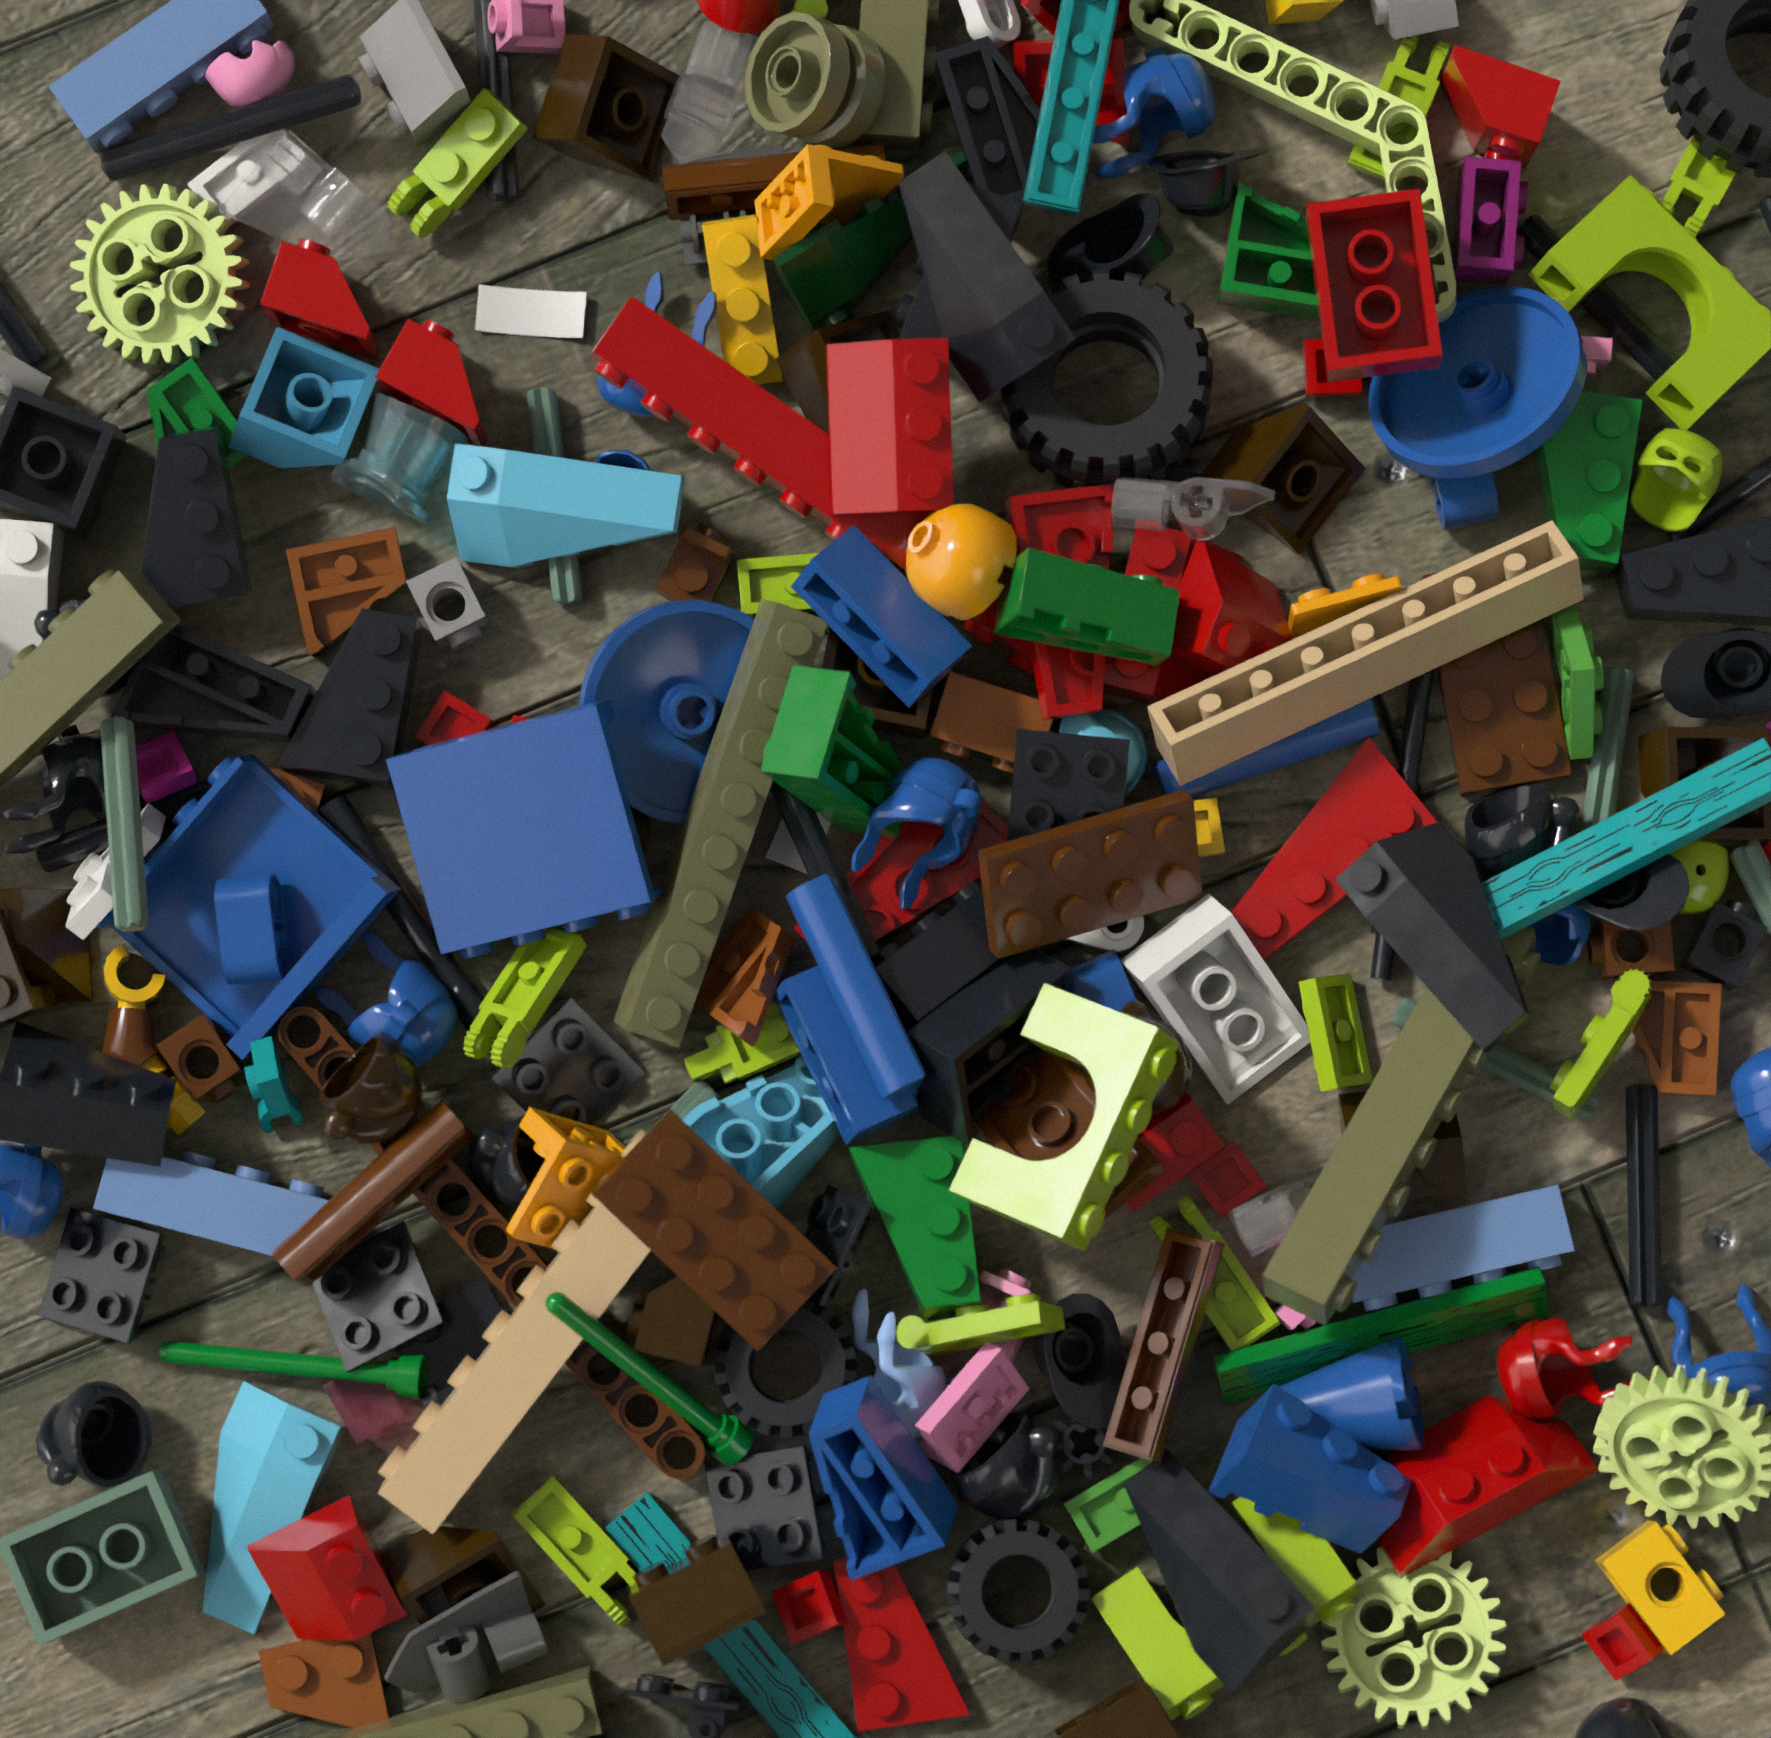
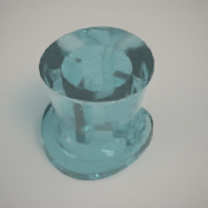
M376 393L370 422L360 452L356 453L353 459H344L343 464H336L330 473V479L335 485L395 509L429 525L432 514L424 507L429 497L427 492L453 459L455 443L466 445L468 438L457 428L431 414L389 396Z

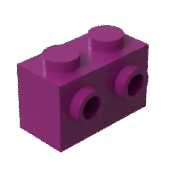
M1465 157L1458 172L1452 253L1455 280L1506 284L1514 268L1521 269L1524 254V236L1516 235L1518 214H1525L1528 199V181H1520L1521 161Z

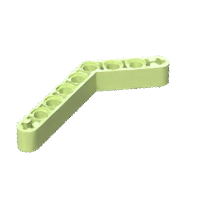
M1131 0L1129 12L1133 30L1138 39L1154 49L1161 46L1163 53L1167 55L1175 53L1188 54L1198 60L1207 74L1380 156L1387 193L1397 192L1396 187L1398 183L1405 177L1417 176L1422 178L1428 186L1421 195L1425 229L1431 231L1437 238L1436 245L1429 250L1431 269L1433 268L1435 289L1441 293L1439 294V303L1436 304L1438 323L1445 321L1452 315L1456 307V280L1427 122L1420 109L1407 101L1194 0ZM1159 7L1164 8L1166 20L1156 18L1152 25L1147 24L1145 12L1154 14ZM1173 25L1179 27L1177 38L1175 37ZM1200 29H1211L1219 34L1217 43L1213 47L1204 50L1192 46L1190 39ZM1251 52H1258L1265 55L1269 61L1267 66L1260 72L1248 73L1239 67V62L1243 56ZM1298 76H1310L1317 81V89L1309 96H1295L1288 90L1291 81ZM1357 99L1365 103L1368 110L1362 118L1350 121L1338 114V108L1346 100ZM1403 122L1411 124L1418 132L1413 141L1400 145L1388 138L1387 132L1393 125Z

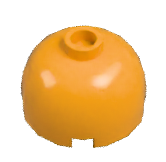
M955 504L941 510H936L928 515L922 522L916 525L908 540L906 574L915 594L939 613L948 617L953 616L958 620H968L982 613L999 596L1004 585L997 582L1004 564L1013 568L1016 559L1017 538L1012 525L988 510L973 504Z

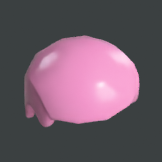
M253 40V52L246 59H239L231 53L225 52L209 65L205 77L224 101L230 106L237 108L281 95L291 82L295 69L294 53L285 41H277L271 46Z

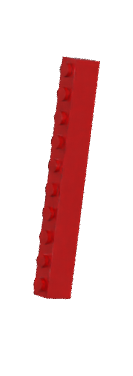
M631 296L588 356L598 363L594 369L595 373L618 389H622L625 384L634 388L644 396L640 404L658 418L668 422L673 416L688 426L690 430L686 436L705 451L715 454L719 448L735 459L736 463L732 468L749 482L760 487L766 481L783 494L779 498V502L796 515L806 519L811 513L829 525L824 533L833 541L855 525L868 540L877 545L881 553L908 580L906 574V553L910 534L916 525L933 512L831 515L829 434ZM1003 569L999 578L997 579V582H999L1000 584L1002 581ZM999 596L982 613L964 620L965 623L961 629L967 635L986 647H989L992 641H994L1011 653L1007 658V662L1024 675L1032 679L1035 678L1029 641L993 634Z

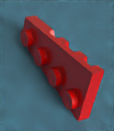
M1117 483L1010 496L1005 500L1008 523L1012 525L1017 538L1016 557L1027 548H1032L1081 563L1098 565L1109 569V555L1113 553L1114 530L1111 529L1113 504L1116 503ZM1029 641L1042 721L1095 714L1102 710L1106 656Z
M1368 737L1231 913L1264 962H1266L1349 897L1335 879L1376 841L1434 824L1437 821L1371 738Z
M983 800L980 803L981 815L977 829L963 856L944 867L928 870L919 884L917 898L908 909H901L899 907L901 882L906 878L914 862L920 856L931 851L942 840L944 836V829L942 827L927 822L902 821L897 838L883 836L877 843L872 860L861 871L853 872L851 869L845 875L875 942L880 941L956 894L974 879L981 878L978 850L1008 842V824ZM797 924L793 928L794 931L806 941L799 924Z

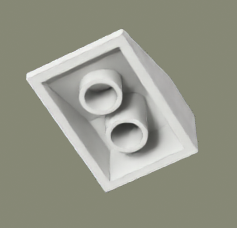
M0 519V681L12 671L8 664L15 655L31 644H35L38 647L42 643V638L38 635L34 626L37 613L45 609L57 610L64 533L54 523Z
M1209 893L1120 960L1161 1020L1169 1024L1182 1037L1190 1058L1227 1105L1310 1043L1307 1024L1233 914Z

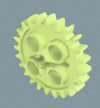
M144 184L140 187L138 201L131 193L121 191L120 203L122 208L117 209L107 203L101 204L106 221L102 224L88 219L85 223L94 234L92 241L76 240L75 242L81 250L87 253L85 260L70 262V267L84 272V279L70 285V289L87 295V299L81 302L76 307L78 313L85 315L95 314L96 316L89 323L87 330L95 334L107 331L103 341V346L115 350L123 343L122 357L135 360L142 351L143 363L156 365L162 353L166 363L177 365L181 348L188 357L197 359L200 357L199 340L207 345L216 347L219 343L213 329L216 326L228 330L234 328L231 321L225 316L227 310L244 309V305L233 297L234 290L249 288L250 283L237 278L235 270L249 265V260L235 256L232 253L233 250L244 242L243 238L234 234L224 235L233 221L224 215L212 219L217 204L205 199L197 205L198 193L185 189L178 198L176 187L163 184L158 197L153 187ZM179 224L183 233L182 242L177 249L168 252L164 242L165 235L172 226ZM130 247L134 256L133 265L129 271L120 275L116 268L117 256L123 249ZM197 252L202 253L203 257L199 262L192 265H183V263L196 256ZM157 265L175 268L160 275L162 285L149 282V280L159 275ZM200 275L204 283L203 293L198 300L190 303L185 293L186 285L191 278ZM138 284L123 294L121 298L117 296V291L126 285ZM146 298H151L155 306L154 316L150 322L141 326L137 318L138 306Z
M1677 1365L1674 1377H1667L1659 1366H1655L1650 1382L1640 1373H1633L1630 1386L1619 1382L1616 1385L1613 1397L1605 1398L1601 1413L1598 1416L1593 1433L1597 1436L1593 1453L1602 1455L1598 1469L1600 1472L1613 1473L1609 1485L1612 1490L1625 1487L1629 1489L1625 1501L1626 1504H1634L1639 1500L1646 1502L1645 1516L1647 1517L1652 1516L1658 1509L1666 1511L1667 1524L1673 1525L1678 1515L1686 1516L1690 1527L1694 1529L1697 1527L1699 1517L1706 1516L1715 1528L1719 1527L1723 1513L1735 1522H1738L1741 1519L1743 1508L1755 1512L1758 1508L1760 1497L1768 1498L1771 1491V1422L1762 1421L1766 1407L1764 1404L1748 1407L1746 1402L1750 1391L1747 1388L1739 1390L1734 1394L1727 1391L1729 1385V1377L1727 1376L1721 1378L1716 1384L1709 1383L1705 1368L1700 1369L1695 1379L1687 1377L1682 1365Z
M1377 1548V1566L1372 1568L1361 1558L1356 1560L1361 1577L1355 1580L1360 1594L1352 1598L1355 1606L1344 1616L1332 1623L1327 1624L1324 1618L1322 1619V1626L1336 1631V1636L1328 1637L1321 1641L1322 1650L1339 1652V1656L1327 1664L1328 1672L1337 1673L1345 1671L1347 1675L1338 1685V1690L1340 1693L1349 1692L1355 1688L1360 1691L1355 1701V1708L1358 1711L1371 1701L1377 1704L1375 1721L1379 1723L1391 1710L1397 1714V1724L1400 1729H1403L1406 1725L1409 1714H1417L1422 1729H1427L1429 1713L1436 1711L1445 1724L1451 1723L1449 1706L1455 1703L1460 1709L1469 1713L1471 1711L1470 1700L1467 1696L1469 1691L1486 1697L1488 1694V1688L1480 1679L1481 1675L1498 1677L1500 1674V1668L1488 1660L1489 1656L1505 1654L1506 1645L1491 1639V1635L1506 1630L1505 1621L1489 1619V1615L1500 1607L1499 1598L1482 1600L1481 1595L1487 1589L1489 1580L1485 1577L1471 1583L1468 1580L1472 1570V1563L1470 1561L1463 1563L1456 1570L1450 1567L1452 1551L1441 1556L1438 1561L1433 1560L1400 1578L1382 1548ZM1431 1585L1442 1590L1446 1597L1442 1608L1434 1612H1425L1413 1602L1414 1594L1423 1586ZM1381 1606L1391 1613L1393 1621L1388 1629L1383 1632L1374 1633L1369 1632L1363 1627L1360 1622L1361 1615L1369 1607ZM1454 1614H1458L1462 1619L1456 1625L1434 1629L1423 1635V1646L1419 1648H1414L1410 1641H1403L1376 1656L1370 1657L1366 1654L1367 1648L1401 1639L1404 1636V1626L1408 1623H1413L1417 1630H1424ZM1448 1638L1458 1639L1465 1645L1467 1656L1458 1665H1445L1435 1656V1647L1439 1642ZM1392 1659H1403L1411 1664L1414 1669V1676L1410 1682L1402 1686H1394L1384 1680L1381 1675L1382 1668Z

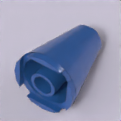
M1402 1337L1386 1340L1279 1386L1293 1397L1303 1401L1307 1407L1338 1429L1348 1433L1355 1441L1367 1449L1414 1451L1423 1448L1421 1442H1424V1427L1418 1386H1413L1409 1371H1403L1412 1369L1413 1364L1407 1345Z

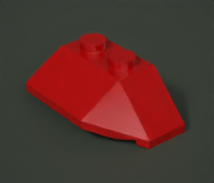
M1488 1395L1425 1429L1424 1442H1421L1422 1449L1414 1451L1390 1450L1387 1463L1396 1467L1400 1473L1412 1480L1400 1517L1376 1540L1399 1577L1402 1578L1597 1472V1467L1567 1422L1554 1417L1538 1419L1522 1416L1513 1408L1510 1402Z

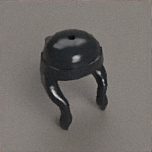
M71 725L58 736L59 740L49 744L42 751L45 762L42 773L44 799L15 806L5 811L3 817L7 820L28 821L34 820L39 815L48 812L51 829L27 834L3 846V850L7 854L29 853L44 844L58 841L64 834L69 817L77 810H88L98 821L107 819L100 734L87 735L86 733H80L76 725Z

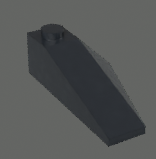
M946 151L898 183L942 338H948L949 360L978 403L1076 339L1047 294Z
M1442 821L1376 841L1335 880L1374 928L1480 1048L1488 1054L1530 1014L1511 959L1505 954L1495 925L1498 922L1493 907L1486 900L1480 879L1483 878L1477 861Z
M1168 1449L1164 1451L1161 1463L1152 1461L1125 1485V1489L1194 1652L1228 1691L1234 1695L1319 1620L1314 1606Z

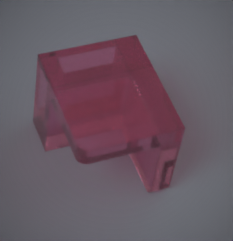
M332 1380L323 1385L326 1394L357 1445L365 1443L411 1415L403 1400L397 1397L395 1391H387L386 1385Z

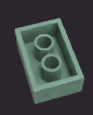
M163 1469L152 1470L0 1538L1 1557L39 1646L55 1641L207 1573Z

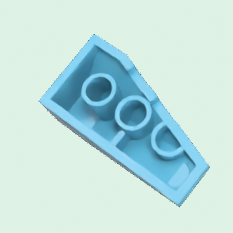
M455 443L447 503L460 560L469 563L519 568L533 565V562L559 556L563 558L581 554V551L608 545L618 546L677 533L685 477L527 452Z
M802 1055L796 1058L794 1065L767 1078L759 1075L747 1081L746 1088L720 1101L714 1097L699 1104L682 1119L776 1210L785 1202L841 1135Z
M243 1381L220 1432L202 1612L251 1634H256L272 1598V1593L248 1552L247 1545L308 1516L347 1425L247 1381Z

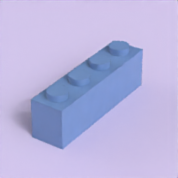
M171 0L48 87L93 151L96 152L104 146L108 149L120 145L133 133L132 126L149 114L151 117H157L171 109L178 101L177 95L193 83L197 86L208 83L205 77L209 65L221 54L229 52L235 55L239 51L241 54L252 52L253 40L264 43L268 38L267 31L272 29L274 25L268 12L259 0Z
M183 1150L181 1161L163 1157L160 1167L107 1158L93 1209L273 1256L271 1252L329 1200L322 1199L325 1187L292 1179L289 1190L268 1184L270 1177L268 1172L237 1165L235 1175L213 1170L216 1162L215 1158Z
M1549 1186L1382 1226L1380 1232L1384 1233V1238L1377 1255L1370 1264L1362 1261L1353 1277V1280L1357 1281V1286L1350 1303L1363 1301L1365 1311L1398 1304L1397 1292L1418 1288L1420 1298H1425L1452 1291L1451 1280L1472 1275L1474 1284L1506 1276L1505 1267L1527 1262L1529 1269L1539 1267L1540 1270L1563 1265L1560 1254L1575 1250L1559 1186Z

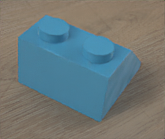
M276 327L239 415L229 448L278 468L343 464L377 380L375 376L380 368Z

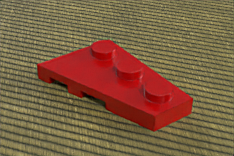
M848 1559L833 1561L838 1597L848 1622L843 1625L858 1732L970 1715L896 1565L850 1581L846 1569Z

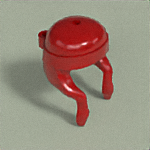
M1552 1317L1543 1321L1537 1318L1521 1324L1522 1328L1518 1329L1515 1335L1507 1338L1500 1346L1497 1355V1370L1502 1388L1509 1402L1522 1416L1545 1419L1560 1415L1562 1401L1568 1397H1579L1600 1407L1603 1406L1606 1397L1612 1398L1616 1386L1601 1392L1589 1365L1608 1362L1617 1358L1626 1348L1632 1345L1633 1338L1632 1336L1617 1337L1596 1348L1580 1351L1564 1318ZM1632 1379L1624 1381L1622 1384L1630 1386Z

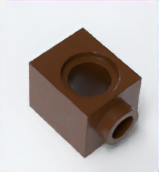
M1601 920L1595 924L1596 933L1589 934L1588 936L1590 967L1599 968L1600 980L1620 978V975L1622 976L1624 971H1630V968L1632 970L1638 968V971L1643 970L1644 974L1648 976L1667 975L1675 971L1671 920L1657 928L1640 931L1623 928ZM1621 933L1633 934L1640 940L1642 955L1637 962H1626L1617 954L1615 944Z
M205 1014L200 1015L156 1045L194 1102L202 1104L209 1099L214 1106L241 1088L237 1079L245 1075V1068L235 1053L226 1045L227 1041L209 1016ZM211 1048L218 1055V1069L211 1077L198 1079L192 1071V1059L198 1051Z

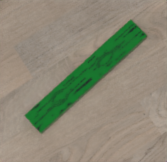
M1535 1267L1502 1276L1498 1279L1473 1284L1216 1355L1213 1357V1363L1223 1405L1264 1394L1274 1383L1281 1386L1389 1339L1402 1337L1410 1354L1547 1316L1548 1306L1545 1281L1540 1268Z

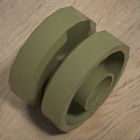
M791 12L776 18L761 33L750 53L745 74L746 102L753 119L765 130L796 137L801 141L814 145H826L831 148H840L855 142L869 128L880 108L885 88L884 59L877 43L863 31L844 25L832 24L829 20L800 12Z

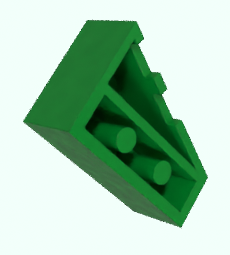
M1239 182L1232 209L1217 304L1320 321L1306 219L1302 218V214L1287 206L1283 208L1254 192L1255 189Z
M1582 390L1579 400L1566 421L1545 443L1534 450L1535 462L1538 463L1543 491L1542 501L1546 523L1551 520L1555 523L1578 556L1581 570L1609 574L1619 562L1642 406L1641 399Z
M1027 548L1016 557L1013 568L1008 566L1003 568L1001 584L1004 587L999 594L993 634L1155 666L1170 657L1180 590L1164 586L1163 579L1149 575L1128 576L1110 571L1102 566L1081 563L1032 548Z
M793 665L771 737L764 747L763 763L760 771L840 830L865 833L874 810L894 793L891 785L903 767L889 742L878 740L871 727L876 718L870 707L858 704L852 693L856 682L850 672ZM896 821L887 825L881 830L880 836L897 838L902 821Z
M955 1136L849 1147L850 1161L854 1171L860 1179L869 1201L872 1202L873 1211L891 1245L895 1258L923 1318L927 1320L956 1317L955 1310L958 1308L981 1305L970 1204L949 1191L964 1159L962 1140Z

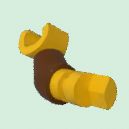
M122 944L114 948L108 955L104 966L105 987L110 996L118 1002V1007L110 1009L102 1053L166 1076L163 1072L167 1069V1066L157 1056L160 1051L154 1041L153 1012L146 1010V1004L155 1000L163 990L166 975L153 974L151 981L142 989L132 990L123 986L117 978V973L121 965L129 960V954L126 944ZM173 1076L171 1078L176 1080L170 1127L179 1136L201 1118L205 1111L197 1102L191 1099L180 1081Z

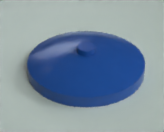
M1494 286L1475 289L1457 295L1456 307L1452 315L1445 321L1438 323L1442 348L1440 368L1373 376L1368 398L1370 418L1377 435L1392 457L1404 467L1416 473L1435 478L1456 479L1479 476L1504 468L1522 459L1545 443L1561 427L1573 411L1583 390L1587 375V352L1582 336L1573 319L1551 297L1539 291L1517 286Z
M669 601L644 609L625 620L604 640L596 651L584 676L579 706L611 698L617 720L607 725L630 807L659 820L683 824L754 619L729 606L710 601Z

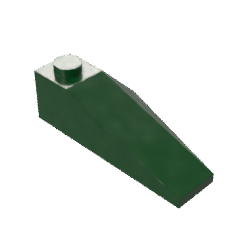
M959 151L950 156V158L964 176L967 168V159L962 151ZM899 188L896 191L899 197L889 202L886 197L879 198L877 196L864 203L860 211L851 218L850 224L844 228L835 219L774 257L776 282L810 334L816 329L852 320L855 316L852 310L860 305L913 239Z

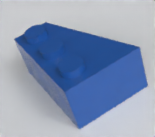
M870 1375L824 1393L808 1435L825 1494L830 1493L836 1514L834 1526L837 1537H842L848 1557L846 1569L850 1581L946 1546L959 1504L872 1376Z
M1274 1383L1237 1421L1208 1493L1223 1499L1229 1493L1255 1502L1254 1511L1271 1517L1276 1511L1300 1520V1530L1362 1554L1400 1517L1412 1480L1400 1473L1396 1467L1385 1462L1355 1441L1348 1433L1338 1429L1307 1407L1303 1401L1293 1397Z

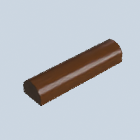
M883 143L832 148L833 150L861 156H876L885 161ZM800 152L663 165L668 220L688 219L690 215L695 214L696 218L723 215V211H729V214H737L742 209H745L746 213L756 212L754 200Z
M441 1099L271 1252L272 1255L294 1281L309 1287L473 1140L475 1134Z
M1166 1229L1103 1446L1161 1463L1225 1244L1175 1229Z

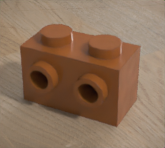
M952 669L940 699L930 730V736L940 739L937 746L940 750L965 758H969L972 749L993 756L991 766L1013 773L1017 729L1049 732L1053 719L1042 721L1039 698L1037 696Z

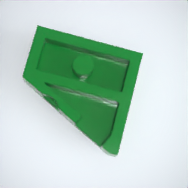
M194 357L146 389L150 416L153 418L156 452L159 438L164 435L221 425L229 469L248 456L229 448L238 418Z

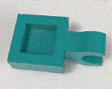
M272 1036L251 1041L250 1047L254 1065L245 1067V1075L253 1100L261 1098L257 1104L261 1129L265 1133L273 1132L271 1119L283 1115H289L295 1126L302 1124L299 1098L289 1088L286 1071Z

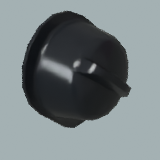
M1268 148L1229 153L1208 150L1175 152L1150 159L1147 167L1152 171L1159 172L1167 201L1175 206L1180 213L1206 218L1214 217L1226 211L1236 195L1241 162L1266 154Z
M1149 193L1135 194L1123 200L1115 207L1088 218L1069 229L1056 242L1049 254L1047 268L1051 278L1061 284V279L1077 274L1080 283L1093 280V271L1109 270V279L1124 281L1126 272L1142 275V280L1154 271L1159 263L1170 257L1174 252L1171 239L1159 223L1161 206L1158 199Z
M1737 627L1720 633L1703 634L1685 640L1671 651L1663 664L1660 682L1664 697L1676 711L1692 718H1717L1770 711L1771 634Z
M1667 854L1574 902V904L1598 920L1613 923L1623 928L1638 931L1657 928L1672 920L1684 907L1690 891L1688 874L1678 859Z
M1071 1294L1060 1299L1055 1304L1063 1308L1065 1330L1037 1335L1034 1341V1357L1039 1370L1051 1381L1054 1394L1061 1409L1074 1422L1089 1429H1105L1109 1426L1127 1365L1119 1328L1113 1312L1102 1300L1091 1294Z

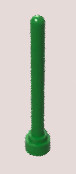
M553 1292L547 1297L546 1308L553 1316L702 1433V1440L706 1443L707 1452L726 1466H730L746 1455L754 1439V1432L749 1426H745L734 1415H715L563 1293Z
M166 1341L161 1344L158 1350L160 1359L169 1364L386 1385L387 1391H395L398 1398L421 1400V1397L424 1396L428 1375L427 1356L416 1353L402 1352L400 1358L390 1357L389 1362L370 1361L348 1373L340 1357Z

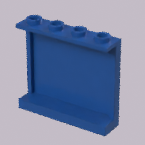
M611 698L405 751L386 759L441 954L459 950L462 959L475 957L493 951V941L511 937L513 946L523 945L545 938V928L563 924L566 933L575 932L597 925V915L616 911L618 920L635 917L650 912L649 902L665 893L663 885L652 887L607 725L617 720Z
M253 754L238 756L235 760L231 756L224 759L207 780L212 785L200 801H197L195 798L188 801L172 820V824L177 828L164 843L159 840L144 856L149 920L147 928L135 932H123V930L117 929L114 925L113 908L97 924L100 930L112 927L158 971L166 975L170 982L231 1037V1040L226 1045L242 1060L252 1057L251 1041L270 1036L273 1037L277 1033L280 1020L286 1012L299 1007L401 890ZM275 873L282 889L290 954V971L283 980L229 985L225 979L221 962L214 903L216 881L224 878Z

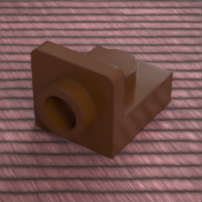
M699 524L695 531L687 526H683L679 534L680 540L655 588V592L672 601L702 600L713 602L735 559L734 550L726 546L729 538L713 528Z

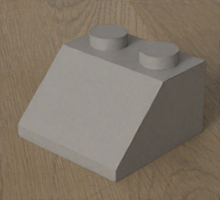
M398 0L360 36L366 54L358 58L372 86L376 87L383 83L392 101L385 104L384 107L399 135L409 130L416 145H419L449 129L470 105L471 101L466 86L419 0Z

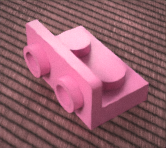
M986 1341L914 1425L923 1437L918 1445L924 1454L956 1473L960 1472L1029 1390V1387L1001 1348Z

